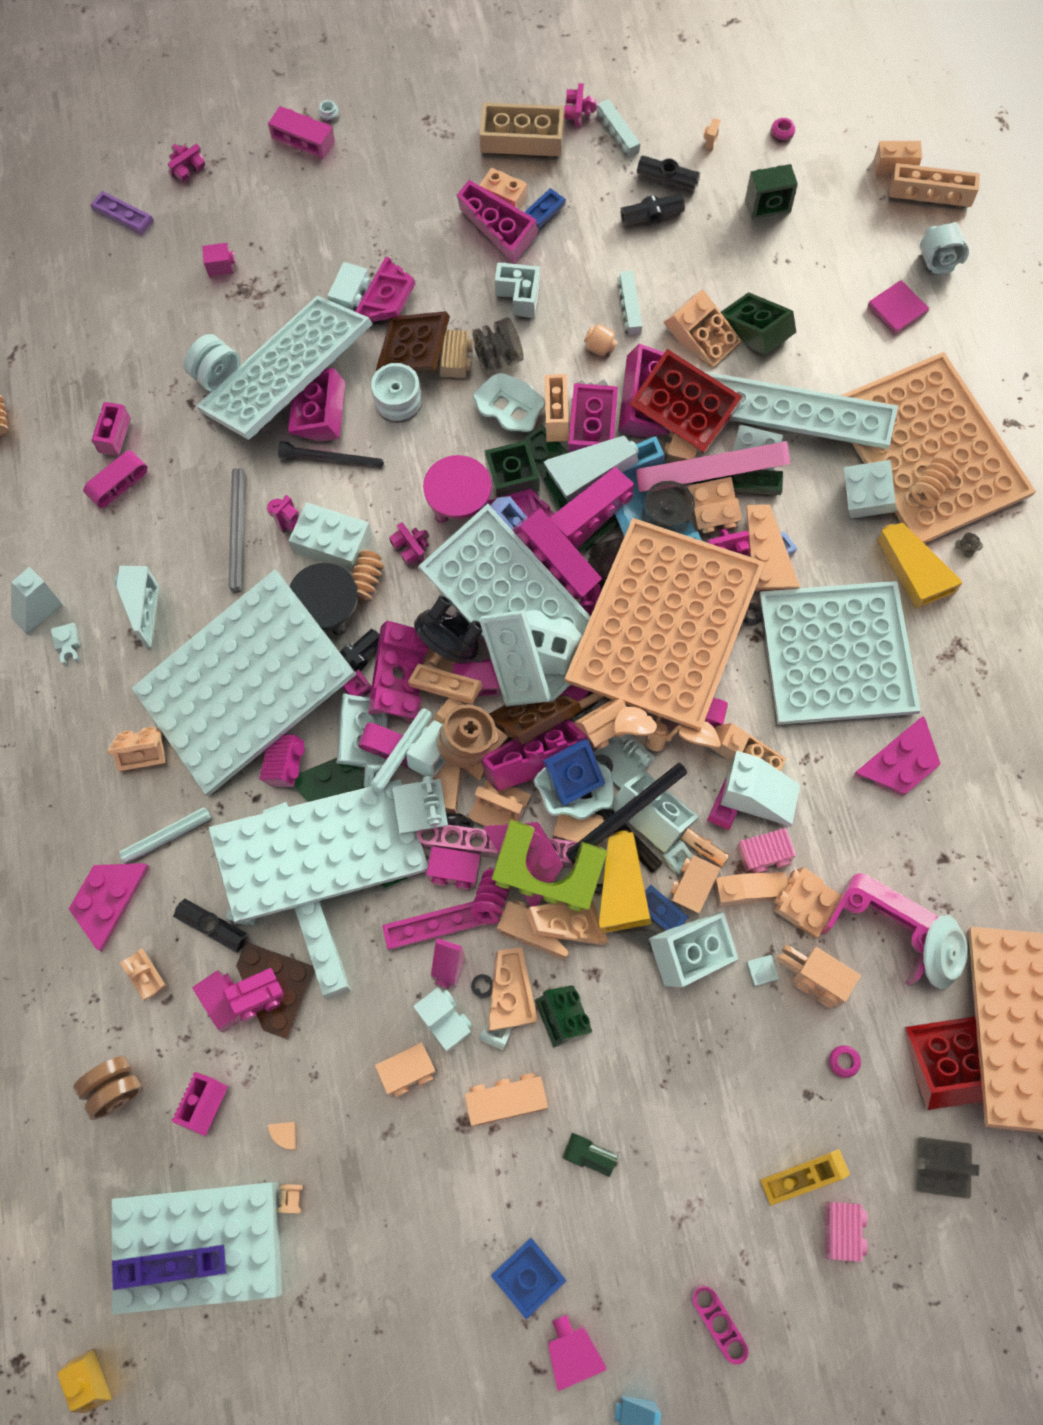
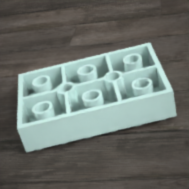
M270 1182L112 1199V1260L224 1244L226 1258V1274L113 1290L112 1284V1315L282 1296L279 1212H277V1208H279L278 1183Z

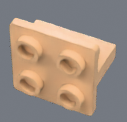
M147 727L142 729L141 732L132 733V731L120 732L108 748V754L114 755L117 771L158 765L166 762L161 740L163 733L155 727Z
M486 779L483 787L478 786L474 794L476 801L468 818L484 827L487 825H506L510 819L520 822L531 795L513 786L497 791Z

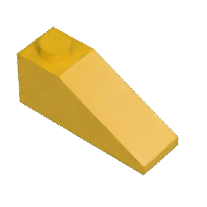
M840 1149L760 1179L770 1206L840 1181L849 1176L850 1173Z

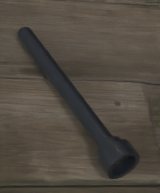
M280 441L278 446L279 459L288 460L293 458V456L373 467H382L384 465V460L381 458L297 448L291 445L290 442Z

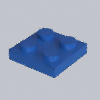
M586 739L543 760L561 805L565 806L606 784L589 741Z
M529 1238L490 1275L525 1319L531 1316L567 1281L532 1238Z

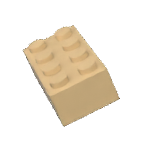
M483 102L480 126L481 153L561 156L564 106Z

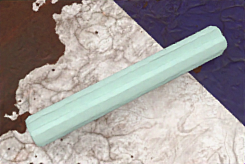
M425 708L419 711L372 780L371 784L378 790L385 788L405 758L408 747L416 742L422 730L432 718L430 711Z
M201 808L119 852L120 857L127 864L209 821L211 816L206 808Z

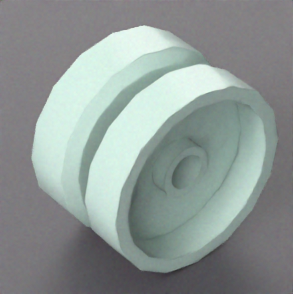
M206 334L191 345L184 358L183 367L189 376L197 380L206 390L212 392L240 366V357L237 352L225 345L218 337L213 334Z
M391 363L382 366L375 372L371 380V390L375 407L380 415L391 421H403L411 418L418 412L422 396L418 376L412 368L401 363Z

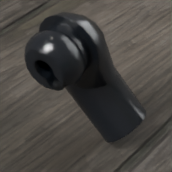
M461 813L446 814L448 825L474 827L472 819L467 818Z

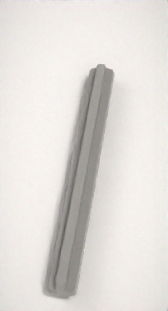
M234 468L232 470L228 587L233 592L241 591L245 484V473L242 468Z

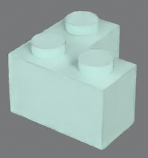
M498 262L495 275V295L513 298L514 316L535 318L540 286V267Z
M437 987L413 1007L446 1052L449 1053L472 1035L469 1030L472 1024L464 1014L459 1016L456 1013L454 1007L457 1004L447 990L442 992Z

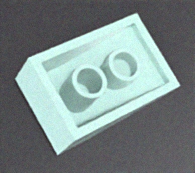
M119 566V572L115 575L114 580L115 587L119 592L134 632L146 649H151L159 584L147 566Z
M736 751L729 766L720 805L791 827L800 784L763 759Z
M718 912L668 929L649 938L665 987H684L738 960L724 912Z

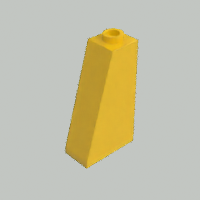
M903 522L897 525L889 524L881 530L882 532L877 541L915 609L958 591L963 583L961 579Z
M619 831L614 833V836L608 837L599 918L602 934L652 924L633 832Z

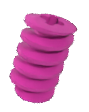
M494 868L483 872L473 901L474 904L471 907V914L476 920L490 925L499 923L498 917L503 914L502 908L506 905L505 900H507L508 892L511 889V885L509 889L495 885L496 881L492 880Z

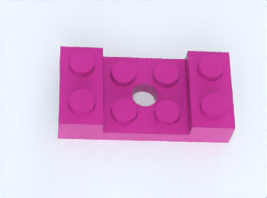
M388 620L381 625L368 714L386 713L402 717L407 723L411 724L419 713L421 704L419 689L410 687L408 680L417 665H423L424 656L428 653V646L420 639L414 627ZM393 668L401 670L403 674L402 679H398L393 675Z

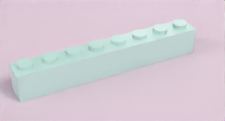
M285 802L265 809L263 812L267 813L287 808L289 805ZM322 901L295 907L323 996L326 999H330L351 991Z

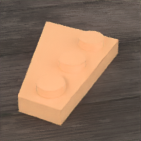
M593 899L589 910L582 908L581 912L568 908V903L565 902L534 906L526 910L534 935L603 946L609 942L606 933L602 934L599 926L600 917Z
M522 947L497 951L487 1032L538 1022Z

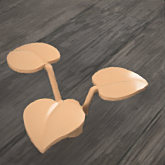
M637 707L623 708L615 720V734L627 733L647 736L645 744L653 751L663 750L666 741L671 742L672 737L678 731L679 736L688 742L719 749L721 746L716 730L706 721H704L701 731L679 724L669 734L667 725L661 723L662 717L657 716L655 723L651 716H647L644 710Z

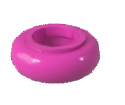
M778 118L771 125V132L776 139L785 141L795 135L796 126L791 119ZM779 128H786V129H788V130L783 131V130H780Z
M841 1045L831 1051L829 1065L836 1075L842 1078H849L859 1071L861 1058L854 1048ZM841 1054H846L851 1058L852 1065L849 1069L840 1067L838 1057Z

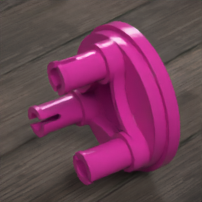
M453 455L440 459L429 468L423 481L425 499L435 513V520L437 519L439 523L446 522L448 518L464 519L476 515L488 504L492 489L491 478L487 469L474 458L463 455Z

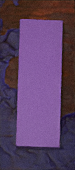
M101 191L90 205L93 211L140 235L154 221L151 215L104 191Z

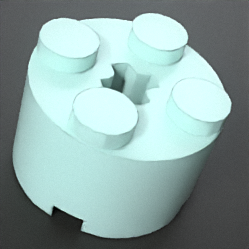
M958 223L945 224L938 227L931 226L926 230V235L920 242V250L927 268L932 270L934 274L950 273L956 270L955 266L960 262L961 264L966 262L970 250Z

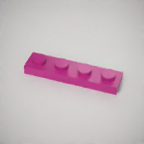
M472 901L382 925L387 949L390 951L485 926V924L476 920L471 914V907L474 904Z

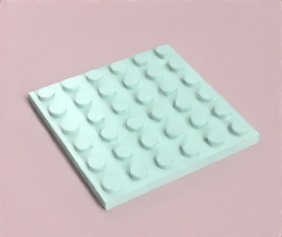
M897 581L760 591L759 602L763 613L762 622L777 725L920 713V703Z

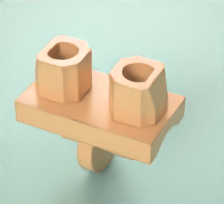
M141 948L133 956L120 962L144 1001L166 987V984L144 949Z

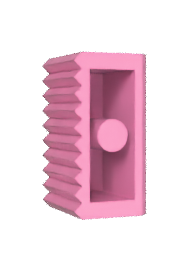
M786 828L741 840L737 845L746 874L750 872L765 873L768 871V867L775 865L778 869L791 865V861L796 857Z
M826 1202V1259L863 1262V1256L867 1255V1240L863 1239L862 1227L867 1226L866 1210H862V1204Z

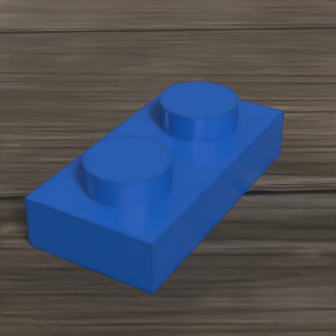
M550 188L524 213L537 220L539 230L566 205V199Z
M652 884L645 890L650 917L662 928L668 930L683 925L687 921L689 916Z

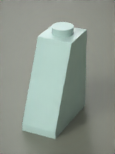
M30 567L11 582V618L27 635L62 605L47 584Z

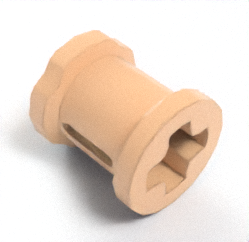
M279 1184V1189L282 1191L280 1207L277 1208V1212L301 1213L299 1200L303 1185Z

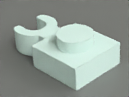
M71 623L52 628L54 648L57 652H61L59 658L63 665H67V658L69 656H73L76 663L79 662L80 657L74 650V648L80 647L76 625Z

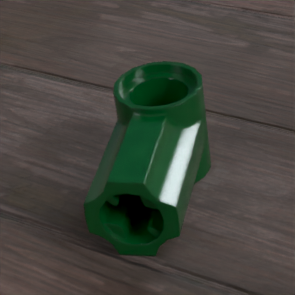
M571 1133L562 1158L580 1167L586 1166L610 1177L618 1155L594 1145L592 1141L580 1135Z

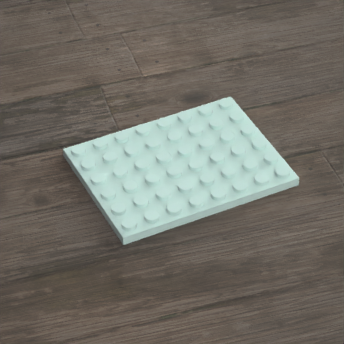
M274 569L135 684L132 690L206 795L210 796L357 674L283 577Z

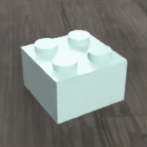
M890 460L844 467L848 510L851 519L897 512Z

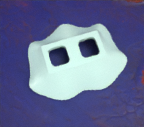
M502 373L490 377L473 395L478 411L485 417H496L500 425L508 431L532 432L538 416L545 407L544 398L527 382ZM500 397L509 401L504 410L494 406V403ZM517 408L527 412L521 421L511 417Z
M527 611L526 616L531 631H538L544 635L541 647H536L543 673L566 675L583 635L567 619L558 618L554 620L547 618L541 611ZM555 637L566 640L563 654L551 650Z
M597 761L606 784L591 791L592 798H578L565 806L556 801L554 787L545 767L534 778V785L539 789L545 808L550 815L565 814L578 820H584L601 809L612 807L614 794L611 771Z

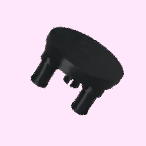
M317 563L301 570L293 578L289 587L322 630L332 629L335 635H342L340 631L346 633L347 626L345 621L353 614L358 602V590L353 577L344 568L332 563Z
M439 595L431 609L425 610L417 616L414 621L415 631L420 639L438 655L455 663L469 664L477 656V639L483 632L480 622L473 620L469 626L468 621L459 612L454 613L453 616L447 614L446 612L452 605V601L445 595Z

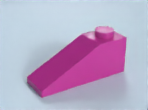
M437 938L431 970V978L435 980V985L445 989H449L450 986L456 988L466 961L462 946Z

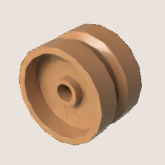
M467 704L451 709L444 718L437 734L436 744L438 752L444 760L453 766L462 768L474 767L483 761L495 740L496 726L494 720L488 712L478 706Z
M125 1056L112 1058L94 1067L80 1077L73 1085L78 1098L87 1100L84 1109L90 1120L100 1119L115 1112L142 1092L143 1086L137 1076H128L132 1067Z

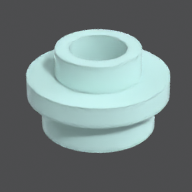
M331 100L321 102L318 109L319 116L324 120H332L339 113L337 105Z

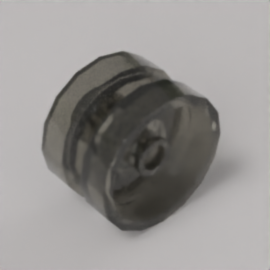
M661 481L648 490L641 512V521L683 535L688 529L695 508L694 496L681 483Z

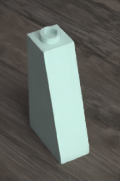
M624 435L544 461L547 472L569 503L614 467L624 472L639 462L637 457L639 450L633 441L629 442Z

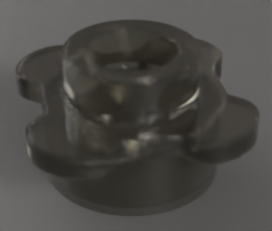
M967 532L961 540L955 542V547L961 549L965 557L971 558L977 550L980 551L983 548V543L980 542L977 535Z

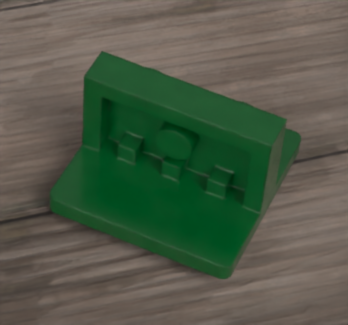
M573 985L546 990L543 992V996L535 999L553 1048L559 1047L577 1037L592 1033L590 1020L584 1012L580 1002V995Z

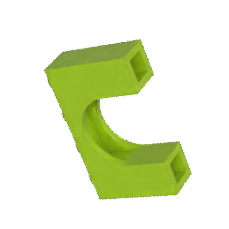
M510 819L492 873V880L496 881L495 885L509 889L511 885L520 888V893L532 897L536 893L544 896L543 900L553 904H558V901L568 903V908L581 912L582 908L589 910L607 851L603 848L581 842L571 872L558 882H542L534 878L526 867V855L533 836L534 826Z

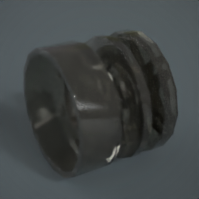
M509 317L493 323L494 333L488 325H484L482 331L480 328L473 329L472 331L476 355L488 374L494 372V366L498 370L502 369V358L509 366L522 362L524 359L518 333Z

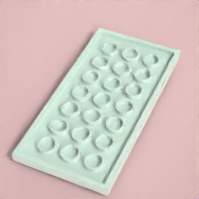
M317 295L196 407L202 414L249 440L373 324L368 317Z
M489 504L484 506L418 566L434 586L452 601V605L470 625L473 620L479 621L482 616L525 610V612L536 610L544 613L549 619L564 618L569 620L583 635L591 617ZM532 630L531 633L535 646L541 647L544 637L543 633ZM482 632L480 636L485 640L484 634ZM555 637L551 650L563 654L566 640ZM544 674L551 697L548 702L554 701L571 685L565 683L566 675Z
M401 780L388 782L382 790L371 786L209 827V834L234 924L427 872L428 863L421 842L417 838V831L399 834L392 787L402 785Z

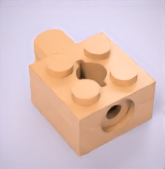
M784 945L782 948L784 954L780 953L777 956L778 962L796 973L792 981L797 983L796 987L806 994L811 992L817 996L818 1001L827 1008L834 1007L836 1009L845 1003L861 977L860 974L818 947H815L805 956L791 946Z

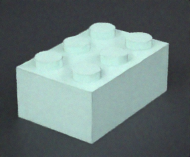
M306 502L289 538V544L295 554L323 563H332L353 572L356 560L359 558V552L366 550L372 532L369 522Z

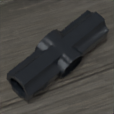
M644 155L640 157L636 172L637 174L659 180L663 187L669 188L677 185L693 191L697 189L701 176L700 172L680 167L674 159L668 158L661 161Z
M682 194L659 199L655 195H650L644 198L641 203L620 208L623 226L646 221L648 224L653 225L661 222L666 216L685 212Z
M371 628L354 644L350 643L340 651L354 672L358 669L362 671L368 664V659L377 652L379 633Z
M186 898L179 902L175 908L174 918L236 953L247 942L248 933ZM215 920V928L211 931H206L207 923Z

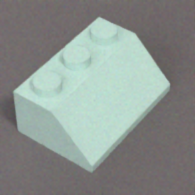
M642 771L622 786L613 800L612 808L617 812L656 780L646 771ZM666 790L628 820V822L633 825L637 832L646 836L656 848L661 849L665 853L677 843L699 816L671 792Z

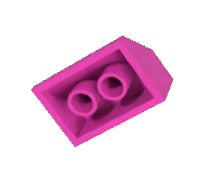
M334 368L324 369L317 378L311 381L302 392L292 399L288 428L290 434L319 442L340 439L345 381Z

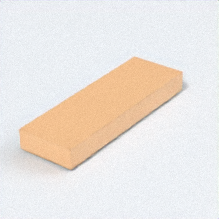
M422 664L417 665L408 680L410 687L473 704L482 688V683L479 680Z

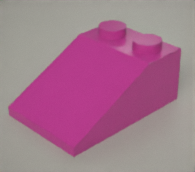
M574 383L568 444L569 453L614 439L618 386Z

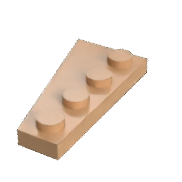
M770 504L747 505L746 515L747 528L750 535V557L765 562L755 591L799 589V582Z

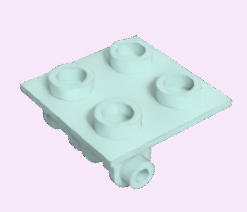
M740 425L733 451L782 442L783 435ZM774 467L761 470H774Z
M625 734L618 738L614 736L608 740L609 744L606 747L594 752L595 757L602 754L611 759L613 763L612 782L620 789L625 783L644 771L656 759L630 734ZM604 760L598 761L607 768L609 767V764H605Z
M426 776L423 778V782L392 787L399 834L448 826L441 779L433 780L432 776Z

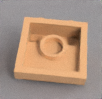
M731 477L686 486L695 531L702 530V534L716 531L715 527L721 525L724 526V529L737 527V522L742 521L738 498H735Z
M806 868L794 869L787 878L789 884L785 891L782 890L775 900L777 905L773 911L813 938H818L841 895L823 884L824 880Z

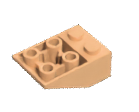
M704 290L690 297L663 322L676 340L711 368L718 364L742 341Z

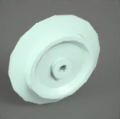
M949 915L940 916L932 923L924 944L923 960L926 976L931 985L937 989H945L961 975L967 959L966 937L957 921Z

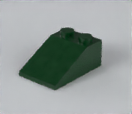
M750 292L721 311V314L740 339L751 349L764 355L797 333L793 310Z

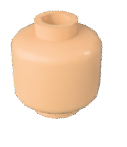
M597 324L595 327L591 326L584 339L586 348L599 356H605L607 352L612 353L617 344V341L614 340L615 332L601 324Z

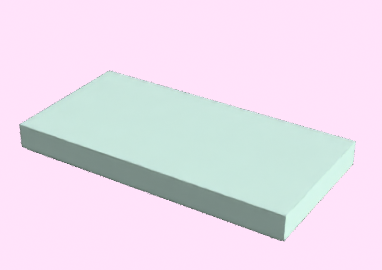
M525 610L482 616L479 619L505 705L515 706L548 702L551 697Z

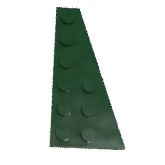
M541 425L527 435L525 440H528L536 467L557 512L568 502L547 472L544 461L569 452L558 441L547 442L546 428ZM616 515L611 516L577 549L581 555L620 526Z
M334 758L299 773L295 779L294 787L307 802L365 788L364 774L361 767L337 764V758ZM405 877L380 885L386 891L408 880Z

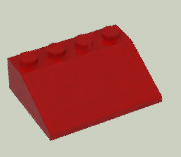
M667 349L631 401L630 406L705 453L740 406L742 396Z
M975 1016L905 1027L918 1087L927 1110L983 1102Z

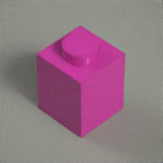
M228 243L202 246L203 262L208 276L233 273L232 264H236L234 251H230Z

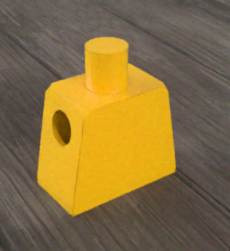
M94 1349L68 1361L57 1372L71 1412L87 1413L112 1400Z

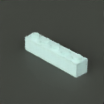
M610 100L599 103L597 115L603 120L604 125L608 127L610 134L615 137L617 144H620L623 152L628 157L639 153L640 142Z
M633 270L620 272V277L617 278V283L621 287L619 288V295L622 297L621 307L624 308L623 319H626L624 323L625 330L628 331V335L641 334L642 321Z

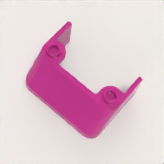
M863 873L855 874L848 881L820 934L825 935L832 929L843 908L854 914L863 912L868 906L913 932L911 944L920 955L905 981V984L910 986L920 979L925 970L923 961L924 944L927 933L938 916Z

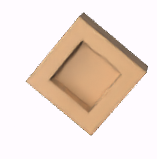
M713 118L711 125L705 128L703 139H706V149L713 150L719 135L721 122L719 119Z

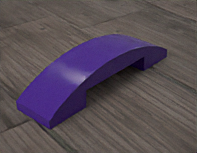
M225 1244L112 1260L113 1290L226 1274Z

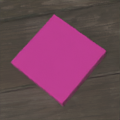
M902 280L871 299L867 305L895 335L927 314L930 309Z

